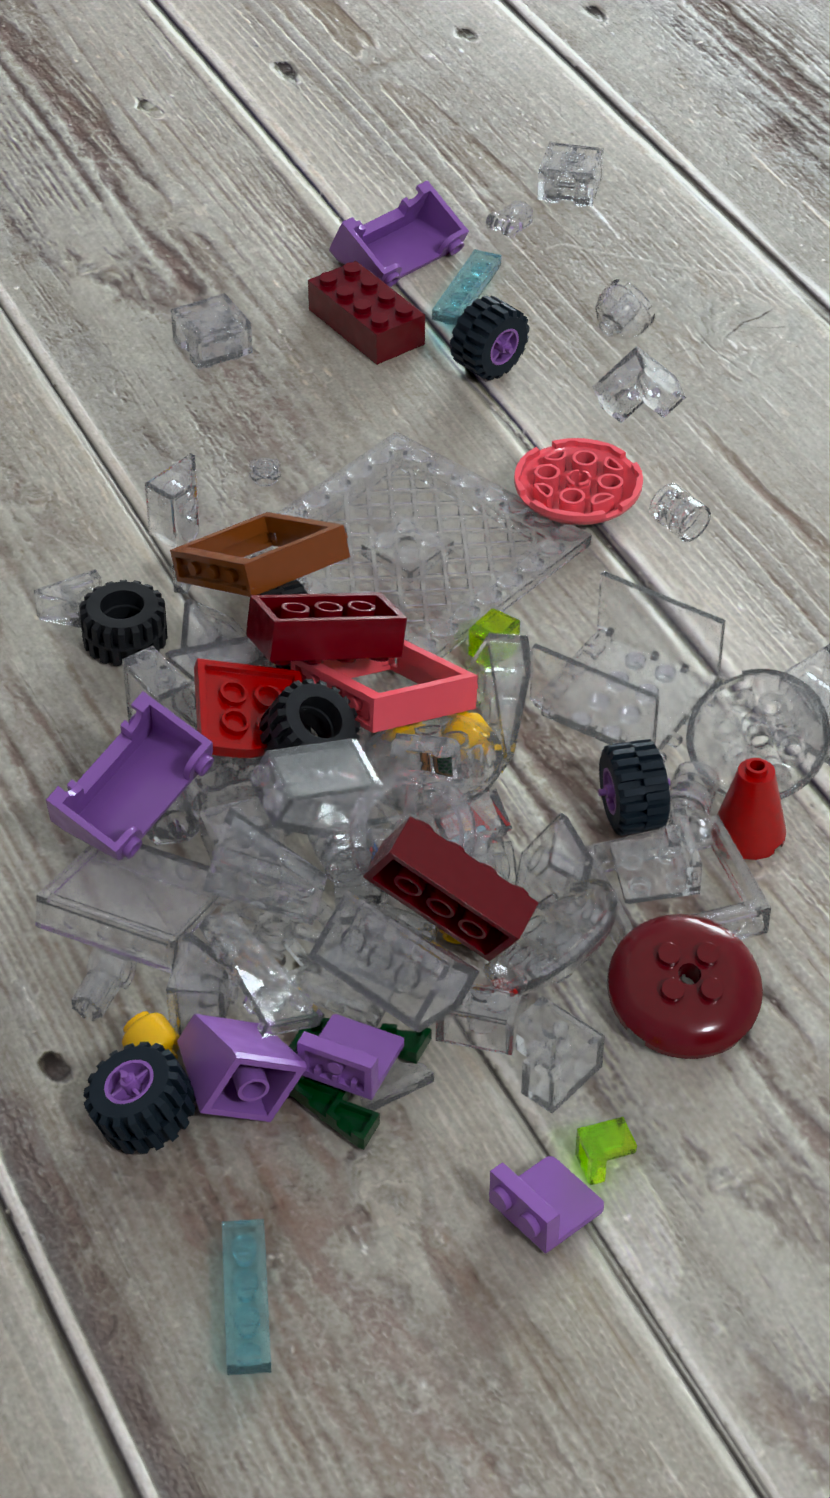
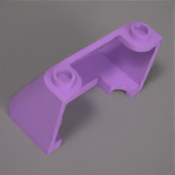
M427 180L417 185L416 190L418 194L414 198L409 200L407 197L403 198L398 208L364 225L360 220L356 221L353 217L343 221L329 251L337 261L344 265L357 261L389 287H392L400 278L449 253L451 255L458 253L464 247L463 241L469 231Z
M144 691L131 704L136 713L129 722L124 720L121 723V733L77 782L71 779L67 784V792L57 786L46 799L50 820L55 825L118 861L125 857L130 859L138 852L142 845L141 839L194 778L197 775L203 776L214 762V758L211 756L213 753V742Z

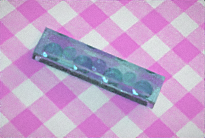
M475 249L432 309V320L440 321L447 325H456L459 316L464 313L467 306H471L473 301L480 297L500 268L502 255Z
M264 1219L223 1221L222 1244L227 1375L271 1373Z

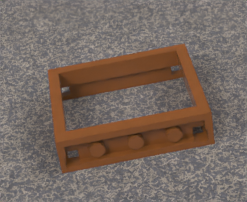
M270 512L255 516L170 550L177 582L248 597L250 595H259L350 557L347 543L348 535L344 525ZM271 546L278 547L251 559L243 558Z

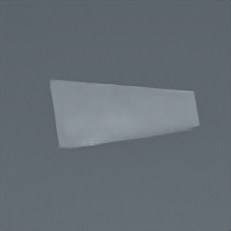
M234 912L206 915L199 928L218 961L228 965L230 971L227 977L231 984L242 989L246 996L242 1003L249 1014L257 1015L260 1021L257 1029L263 1038L319 1026L325 1014L317 1007L312 997L305 993L293 980L288 970L277 962L266 946L245 926L239 916Z

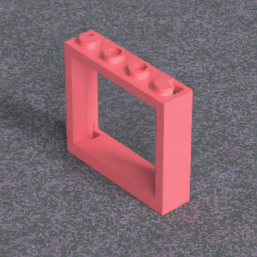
M404 640L402 657L397 658V664L395 663V658H389L385 662L373 661L369 658L356 659L353 663L324 660L320 664L291 661V670L301 671L302 682L305 679H313L316 684L321 680L327 682V687L332 688L334 686L339 689V694L343 698L346 696L351 701L348 704L350 708H355L358 714L355 720L360 722L362 728L372 733L476 709L478 675ZM392 670L418 684L378 693L351 678Z

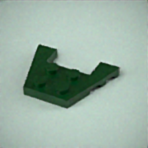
M308 1016L289 1047L298 1055L297 1042L304 1031L319 1036L330 1018ZM383 1023L378 1028L403 1037L404 1047L398 1058L417 1064L432 1039V1029L417 1026L416 1031L397 1030V1024ZM301 1076L289 1094L351 1143L363 1150L380 1124V1113L347 1101L352 1093L305 1076Z

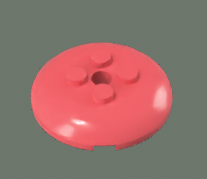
M566 438L552 441V446L541 450L535 447L528 451L516 466L514 483L521 500L540 516L563 524L592 525L612 520L629 510L636 503L642 492L643 474L637 462L632 463L626 458V452L614 445L593 439Z

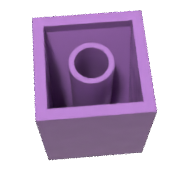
M194 1014L177 1040L199 1111L203 1114L271 1122L307 1069L305 1061L267 1026L261 1023Z

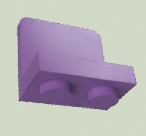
M545 1157L520 1176H517L503 1162L490 1171L489 1202L545 1254L595 1219L604 1210V1201L555 1157Z

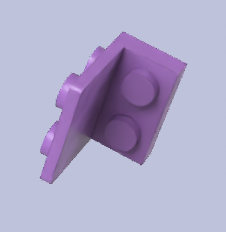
M338 1014L331 1016L319 1036L304 1031L297 1042L298 1056L307 1065V1069L302 1076L372 1100L404 1047L403 1037Z

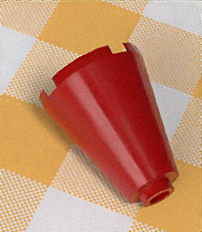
M750 758L740 763L713 823V837L717 845L721 849H724L725 846L734 851L733 856L740 859L757 860L770 857L775 854L776 848L780 845L782 847L785 843L786 825L775 768L770 762L761 758Z

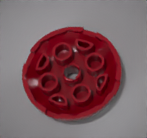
M671 914L659 916L638 925L620 941L613 953L608 968V996L613 1011L626 1030L629 1028L635 1035L645 1041L646 1047L667 1056L681 1059H699L723 1053L737 1045V1042L753 1027L761 1009L763 997L762 979L753 955L734 933L724 926L703 917L688 914ZM682 975H685V977L691 979L694 982V984H686L681 981L680 977H682Z

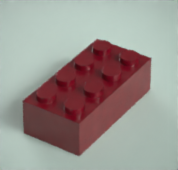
M357 261L346 263L344 266L324 272L308 280L309 310L376 365L425 345V314Z
M381 592L250 595L246 635L271 663L277 665L290 664V661L320 664L324 660L353 663L356 659L368 658L373 661L385 662L389 658L402 657L407 617Z
M412 816L405 820L382 842L363 875V878L489 962L520 939L539 904L538 901L529 896V893L524 888L509 883L500 877L493 867L478 862L466 854L463 847L459 844L447 841L435 833L428 823L416 820Z

